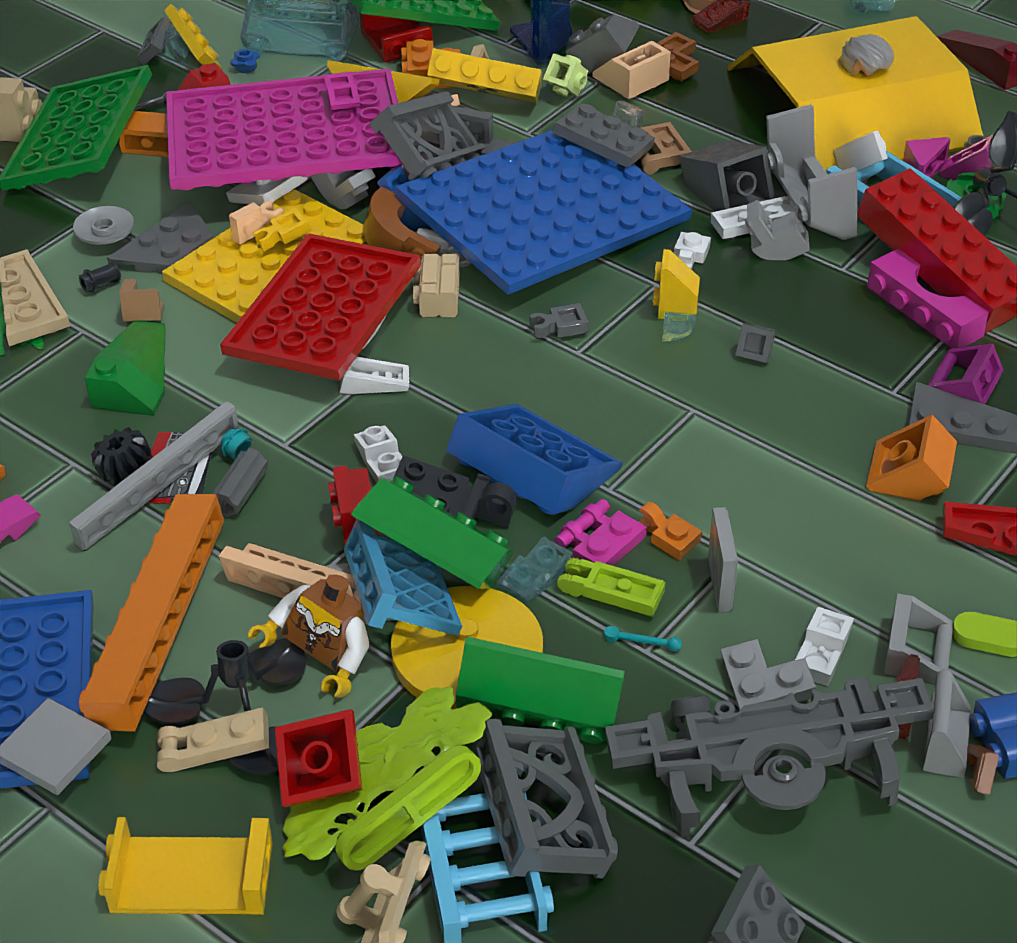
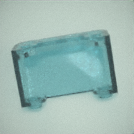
M248 0L240 38L245 48L252 52L256 51L259 54L297 55L338 60L345 57L359 24L360 14L350 0H330V3L292 0Z

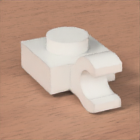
M681 232L674 248V254L692 270L694 262L704 263L710 248L711 237L702 236L695 232Z

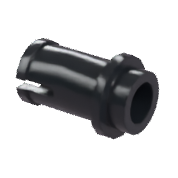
M110 262L92 271L88 269L83 270V274L79 275V283L86 293L90 291L96 293L98 288L115 281H120L121 273L116 263Z

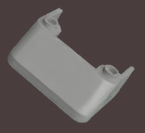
M810 104L766 116L770 171L773 170L796 207L799 220L801 222L805 221L809 227L841 240L856 237L857 169L852 167L830 174L825 172L815 157L813 105Z

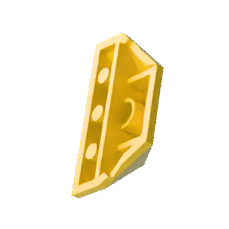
M327 60V67L332 74L381 70ZM391 71L398 103L424 97L437 87L440 79Z

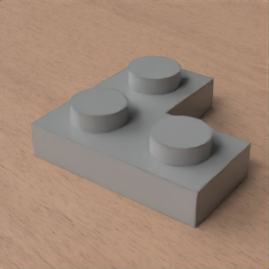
M758 639L721 649L722 658L739 711L744 705L785 699L791 692L794 693V699L797 702L811 699L812 689H816L805 658L767 668Z

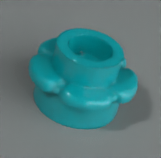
M230 429L221 439V451L225 457L230 456L235 460L241 451H246L251 447L252 439L247 435L246 429Z

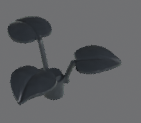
M1007 111L1003 122L993 134L989 144V158L996 166H991V168L982 167L977 170L973 177V185L978 189L977 193L965 195L953 207L984 236L988 233L993 221L992 213L986 209L990 205L987 195L994 197L1004 192L1017 199V192L1007 188L1005 176L999 173L1011 171L1014 169L1015 164H1017V113Z
M286 638L275 641L271 646L255 649L250 653L247 644L242 641L229 640L223 642L217 647L218 664L211 665V676L206 689H204L200 682L192 678L182 677L155 684L143 713L151 720L163 725H182L194 721L200 715V705L209 702L218 677L227 687L239 688L244 712L250 711L251 706L246 688L247 680L249 678L252 681L261 679L270 686L292 683L298 680L306 670L305 652ZM276 726L269 727L268 749L228 758L231 765L238 771L247 774L264 775L273 774L276 771L279 772L275 735Z

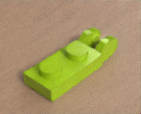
M574 557L570 558L565 565L567 574L562 573L556 583L559 590L571 596L578 597L583 595L587 598L653 617L665 592V582L663 580L598 561L594 563Z

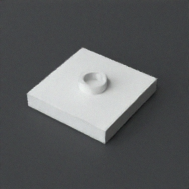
M295 176L277 181L267 179L254 181L249 184L241 183L226 192L229 202L251 204L254 202L257 205H262L267 201L274 202L305 182L308 178Z

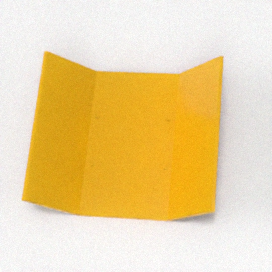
M917 16L752 47L727 66V70L732 71L763 65L795 104L796 108L810 104L813 105L815 157L825 172L826 169L834 165L839 167L833 152L834 149L877 130L886 144V151L902 161L906 141L947 137L951 139L949 153L963 150L964 143L968 141L970 136H983L968 69ZM869 34L883 38L893 50L894 60L891 66L887 69H878L870 76H866L862 70L857 75L850 73L838 61L842 55V47L845 46L846 41H850L851 37Z

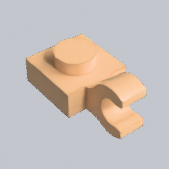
M272 201L264 202L261 206L253 202L229 214L232 239L238 244L254 237L253 232L263 228V224H270L269 220L283 214V209L280 207L274 210Z

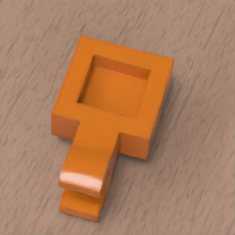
M647 502L640 508L639 512L645 516L638 522L647 527V532L652 533L651 543L677 560H681L701 542L702 531L676 514L667 519L662 510L653 502Z

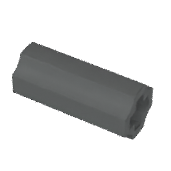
M252 448L241 451L212 493L217 495L223 516L230 518L231 515L239 513L267 471L268 460L261 455L260 451Z

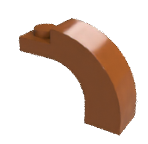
M381 186L371 198L363 224V234L368 245L420 255V259H422L424 254H438L441 245L413 232L402 224L401 219L406 206L395 197L394 192Z

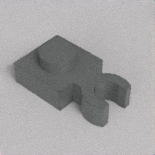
M580 303L550 308V314L548 315L544 313H533L530 315V327H534L535 338L546 337L552 332H556L557 337L589 332V321Z

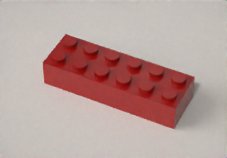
M911 168L865 189L857 217L893 251L899 249L920 263L918 275L940 296H967L986 309L989 315L985 333L1017 317V266Z

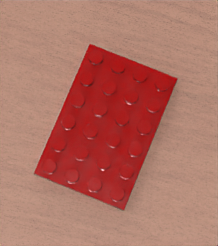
M308 233L221 342L222 355L340 381L420 268V255Z

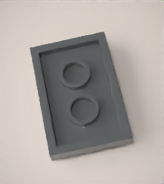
M581 103L556 121L552 132L627 168L653 147L655 137L646 134L645 130L631 127L621 122L615 116H607L597 111L595 107Z

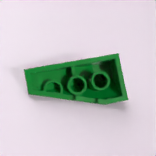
M133 321L96 356L84 377L91 408L155 415L165 395V324Z

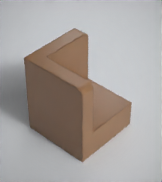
M124 279L119 292L123 321L161 320L165 305L164 301H160L159 291L157 289H138L137 279Z

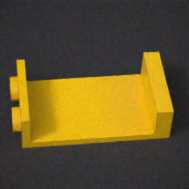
M117 817L114 834H109L106 841V857L109 862L107 870H101L99 875L100 896H105L110 913L264 915L273 844L269 818H252L249 838L131 837L126 817Z

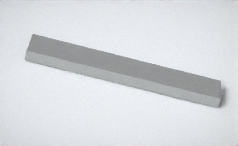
M228 401L224 402L71 520L69 524L75 545L83 551L87 550L217 448L227 431L239 429L235 406Z

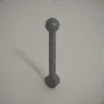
M166 92L161 97L137 104L134 111L161 102L167 103Z

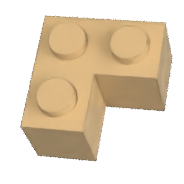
M0 77V141L20 142L42 105V101L38 98L37 89L24 87L22 79Z

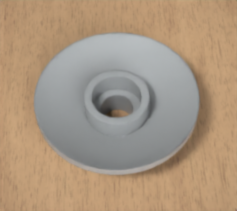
M100 206L89 209L80 214L73 223L74 234L78 239L97 245L119 241L129 235L134 227L132 214L116 206Z

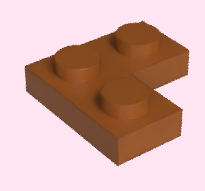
M675 32L657 42L658 45L671 52L669 76L683 81L699 71V61L687 56L695 51L696 41Z

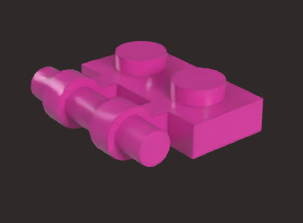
M600 499L595 504L590 503L581 511V516L578 519L569 521L561 527V533L554 538V543L560 549H564L569 544L575 547L573 549V557L579 560L584 559L594 563L598 561L614 566L646 537L647 527L619 510L610 518L604 514L610 510V505L605 499ZM592 527L595 529L592 534L584 533L586 529Z

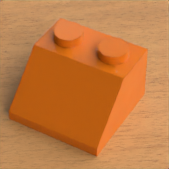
M932 414L877 440L866 487L873 492L919 501L931 495L942 493L949 488L957 441Z

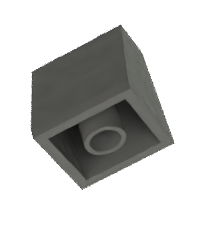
M726 140L680 156L684 184L714 212L747 205L756 200L761 202L775 198L766 146Z

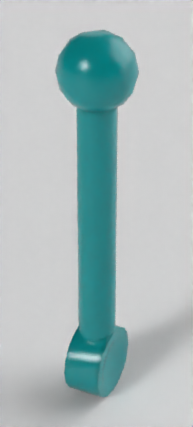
M608 626L604 629V638L609 642H614L618 639L665 646L673 652L680 650L682 647V642L678 637L663 639L620 632L615 626Z

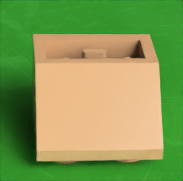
M650 41L611 59L593 71V77L622 96L630 99L669 80L671 52Z

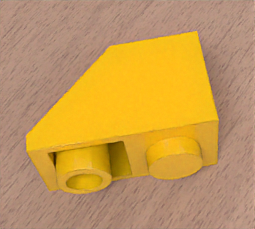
M664 249L662 262H656L654 281H660V287H654L653 306H659L658 319L696 322L700 277L671 250Z

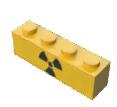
M436 48L432 50L427 76L430 78L440 79L439 84L532 103H537L543 78L541 69Z

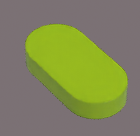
M963 612L955 618L952 636L961 646L1008 657H1017V621L977 612Z

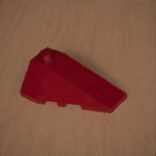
M954 30L936 36L954 55L1002 89L1007 90L1017 86L1016 43L961 30Z

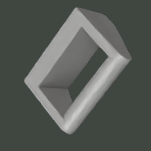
M897 593L883 674L911 680L922 678L923 682L935 684L937 673L941 670L948 671L953 621L917 598ZM908 627L937 632L933 663L905 646Z
M941 670L937 673L931 697L934 714L932 720H927L923 771L964 778L967 764L971 706L950 671Z

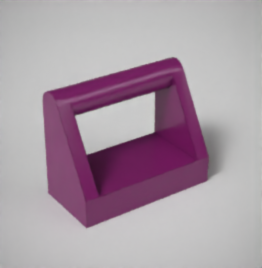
M994 344L949 349L928 386L986 404L1004 371ZM955 364L968 368L962 379L946 381Z

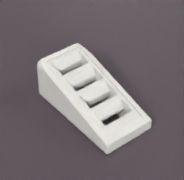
M356 357L340 380V393L361 394L408 391L409 366Z

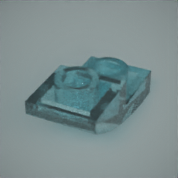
M542 537L526 558L521 555L516 558L498 580V585L529 602L559 578L566 570L565 565L570 558H573V554L551 540Z

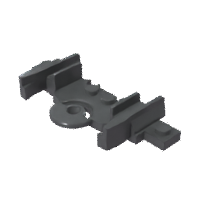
M854 678L847 680L844 690L822 693L812 689L811 702L808 704L798 703L794 699V693L792 692L782 700L744 705L739 712H735V707L731 702L719 701L715 705V716L706 711L685 714L683 728L676 734V740L672 741L667 739L661 712L650 714L645 721L606 726L605 734L613 769L653 763L656 777H661L663 783L668 787L672 817L680 836L683 838L690 837V827H700V811L691 797L688 785L703 784L705 792L712 791V774L720 781L742 780L747 792L756 801L767 807L791 810L810 804L820 795L825 784V766L841 763L843 770H848L851 767V761L867 757L875 781L880 789L881 798H885L889 806L897 804L900 773L891 745L895 740H898V725L932 720L934 707L922 678L877 685L875 692L872 691L871 685L866 678ZM774 750L794 751L802 755L811 765V768H803L802 764L794 757L777 755L765 762L762 775L755 776L754 774L757 761L764 754ZM787 767L790 768L791 771L788 773H780L776 770V768Z

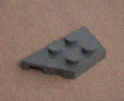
M188 201L108 256V264L115 262L118 268L120 264L134 265L135 271L157 272L162 274L163 270L212 240L213 235L193 204Z

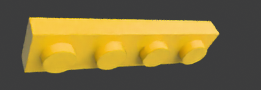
M170 4L164 12L195 58L202 65L215 63L222 69L217 61L219 55L209 46L210 42L200 33L201 29L192 21V16L184 8L178 10L174 5Z

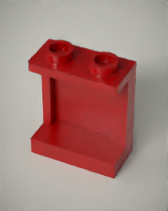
M359 12L361 34L384 63L402 59L401 48L407 47V42L417 39L433 41L432 28L430 26L420 27L415 20L368 15Z

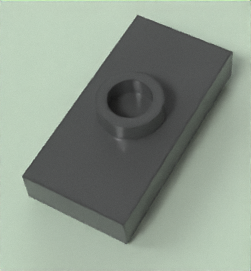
M162 17L147 33L137 56V60L143 65H146L156 54L160 53L167 44L165 37L172 22L166 17Z

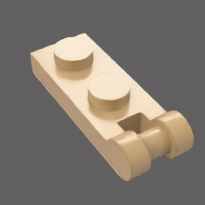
M262 707L182 728L175 726L162 727L157 733V743L161 748L157 754V768L163 772H175L268 749V715ZM186 746H187L186 749L177 750L178 748H182V747H186Z

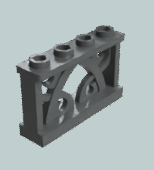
M448 91L387 106L369 123L375 133L381 132L410 173L407 176L410 181L420 177L427 178L436 171L479 157V153L486 148L483 143L478 144L451 105L454 99ZM421 124L429 131L438 134L440 149L420 137L422 134Z
M487 719L483 736L473 742L472 749L481 762L480 777L509 876L525 877L528 871L593 874L594 878H604L609 867L616 860L618 845L609 828L605 807L600 802L595 787V778L590 773L584 756V747L579 742L575 728L566 726L564 730L503 726L500 719ZM536 753H549L542 761L536 758ZM552 754L554 756L556 764L552 762L550 758ZM525 772L526 778L523 780L519 779L518 775L521 777L522 773ZM535 778L545 783L567 802L565 810L553 821L544 809L526 800L523 793L530 789ZM530 815L536 818L535 822H532ZM562 835H563V837L565 838V840H566L568 843H570L571 845H573V846H575V847H579L580 844L583 843L584 848H572V847H570V846L564 841V839L562 838ZM576 835H580L582 842L576 837ZM550 842H552V844L554 845V847H551V846H543V845L548 844V843H550Z

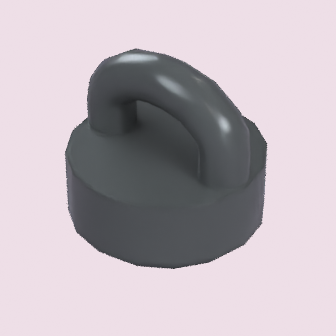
M707 694L681 697L670 702L674 723L679 730L683 728V716L685 714L706 711L712 715L710 699Z

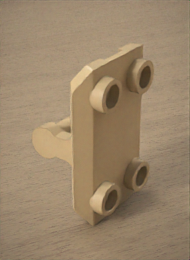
M420 841L409 843L405 858L390 872H387L385 868L377 864L367 866L360 876V884L351 896H346L338 904L336 913L343 923L349 925L357 924L366 929L361 943L404 942L407 930L399 927L415 879L421 881L429 867L431 857L424 854L427 843ZM378 893L374 907L366 906V903L373 894Z

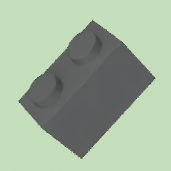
M614 14L606 19L601 17L594 21L586 31L583 32L581 29L575 32L569 38L570 44L565 53L580 59L581 65L588 70V75L611 59L624 54L640 26L635 21Z

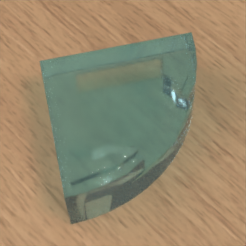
M170 27L165 31L166 45L174 59L180 64L186 59L189 47L181 35L173 27Z
M666 312L662 341H676L691 334L696 326L697 315Z

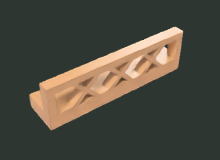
M248 543L243 551L226 546L219 555L228 581L283 598L304 584L312 586L320 579H327L330 575H341L349 582L347 594L360 602L351 574ZM351 588L356 589V591L352 593Z

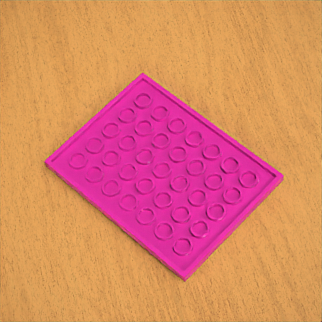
M391 69L352 72L354 83L356 82L360 106L331 110L328 102L324 75L167 91L169 179L171 190H191L194 187L203 186L220 187L230 183L249 184L258 180L270 179L277 181L286 177H310L314 174H339L350 170L362 171L370 168L402 166L403 163L381 132L375 133L369 125L387 106L398 104Z

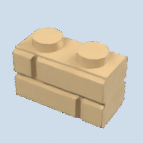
M424 254L422 256L421 266L415 273V285L420 286H413V303L419 304L422 317H437V315L441 317H456L458 315L460 275L459 256L457 254H442V256L438 254Z

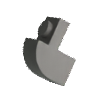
M371 168L364 169L357 174L354 170L339 174L323 173L311 176L322 196L339 209H347L369 196L366 191L369 188L367 182L376 177Z
M758 200L747 205L745 225L751 234V248L756 255L766 260H789L810 250L808 231L794 211L772 221Z

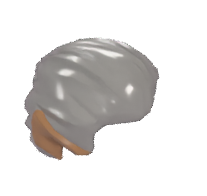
M869 34L851 37L850 41H846L838 61L850 73L857 75L862 70L866 76H870L878 69L889 68L894 60V54L890 45L883 38Z

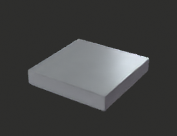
M726 507L712 509L708 564L718 613L731 612V609H733L738 558Z
M47 698L0 745V764L50 792L59 795L111 740L110 731Z

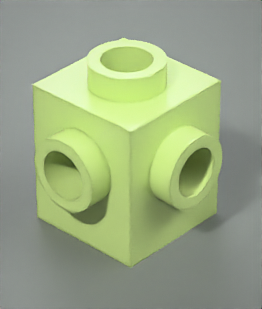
M553 53L543 80L553 87L552 91L558 95L567 97L569 93L578 96L580 90L586 85L588 70L581 65V60L574 56L566 55V57Z

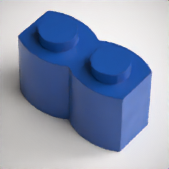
M1017 692L976 700L973 713L969 717L973 735L980 737L987 749L999 754L996 769L1004 779L1017 777Z

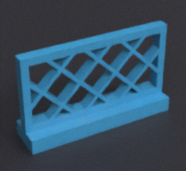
M356 519L345 544L344 552L367 624L382 629L386 619L391 618L458 636L462 624L438 565L395 540L375 535L374 529L371 526Z

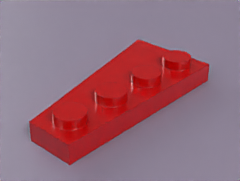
M944 501L942 511L943 537L1017 556V508Z

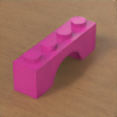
M896 249L871 262L867 287L952 349L965 347L984 337L989 312L967 296L945 297L925 290L917 282L920 263L901 250Z

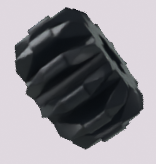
M130 427L125 428L121 432L115 429L113 434L103 435L104 439L94 444L95 450L90 454L98 475L105 482L111 481L114 485L119 484L153 458L152 450L145 436L139 430L133 431Z

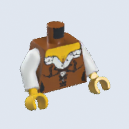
M330 575L327 579H320L312 586L304 584L288 593L270 612L268 616L271 619L266 624L253 626L248 632V639L255 638L261 630L265 633V640L259 646V648L271 646L275 642L277 637L276 629L280 626L282 628L280 632L282 636L337 673V675L326 676L321 683L322 692H330L337 682L338 689L334 698H343L350 693L351 682L348 677L351 673L355 674L369 648V639L363 622L364 611L361 602L347 594L349 582L341 575Z

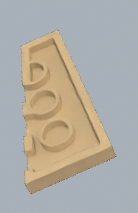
M28 250L1 257L0 283L2 287L6 336L9 346L70 327L68 315Z

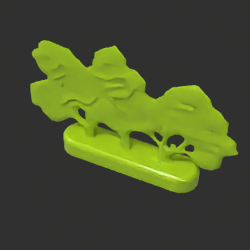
M435 687L424 691L406 707V714L398 727L391 728L383 723H378L357 730L363 790L291 806V812L285 819L282 829L288 837L282 848L285 851L284 856L288 858L302 853L310 861L319 860L330 854L336 845L338 858L350 870H363L376 862L477 780L481 771L480 759L468 747L462 745L473 743L483 736L486 728L485 721L491 717L492 712L479 702L452 710L454 689L452 687L442 689ZM434 746H439L441 749L437 756L431 751ZM424 766L423 769H421L418 773L414 775L415 771L418 768ZM385 791H393L368 811V807L373 799ZM360 803H364V810L362 812L356 810ZM345 813H352L357 817L355 820L349 819L347 824L334 822L337 816ZM331 828H337L339 830L333 835H329L327 832Z

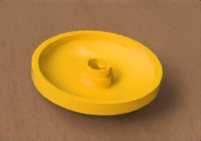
M474 586L447 588L462 624L458 636L398 620L391 638V654L395 673L403 686L417 698L430 688L438 687L442 689L452 687L454 689V703L451 709L454 710L457 709L456 690L466 636L543 653V635L539 622L522 602L509 594L491 588L478 589Z

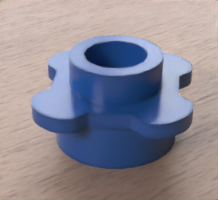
M241 49L234 52V59L230 60V64L238 72L249 73L257 68L256 59L260 58V54L249 49Z

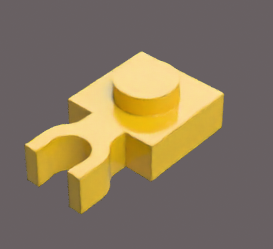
M295 207L269 220L271 226L253 232L256 243H260L262 250L266 251L280 240L287 244L299 239L302 235L310 232L311 228L307 219Z

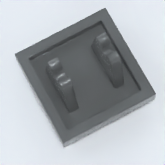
M759 864L747 865L720 914L707 943H797L805 923Z

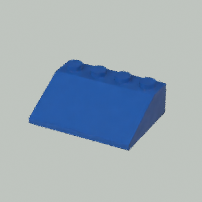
M519 404L458 414L446 450L457 457L460 464L483 472L484 475L490 477L489 481L504 483L510 486L515 491L517 497L529 499L538 505L537 508L540 511L551 515L576 507L619 471L623 462Z

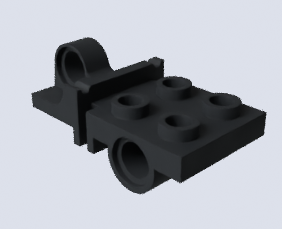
M404 455L393 477L394 479L395 476H398L413 484L415 487L412 492L422 498L426 494H430L446 504L443 510L454 516L459 511L472 519L476 517L506 528L509 527L518 501L515 491L510 486L499 482L490 484L489 476L478 473L474 486L468 485L469 477Z

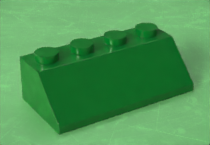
M395 476L393 481L381 478L351 513L353 517L478 589H493L515 551L506 546L508 539L491 529H489L487 534L475 528L476 520L459 511L456 516L443 510L446 505L443 501L430 494H426L424 498L412 492L415 487L413 484L398 476Z
M466 636L456 690V708L479 702L492 712L491 716L501 718V721L508 725L523 726L526 723L539 726L541 729L564 730L566 726L574 727L581 740L600 744L602 741L607 742L605 727L615 724L625 671Z

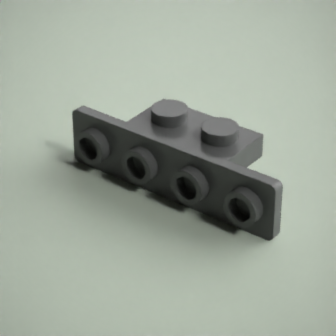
M453 106L478 144L483 143L486 148L479 153L480 156L515 144V142L493 138L492 113ZM421 124L422 134L420 137L431 145L440 148L438 134L429 131Z

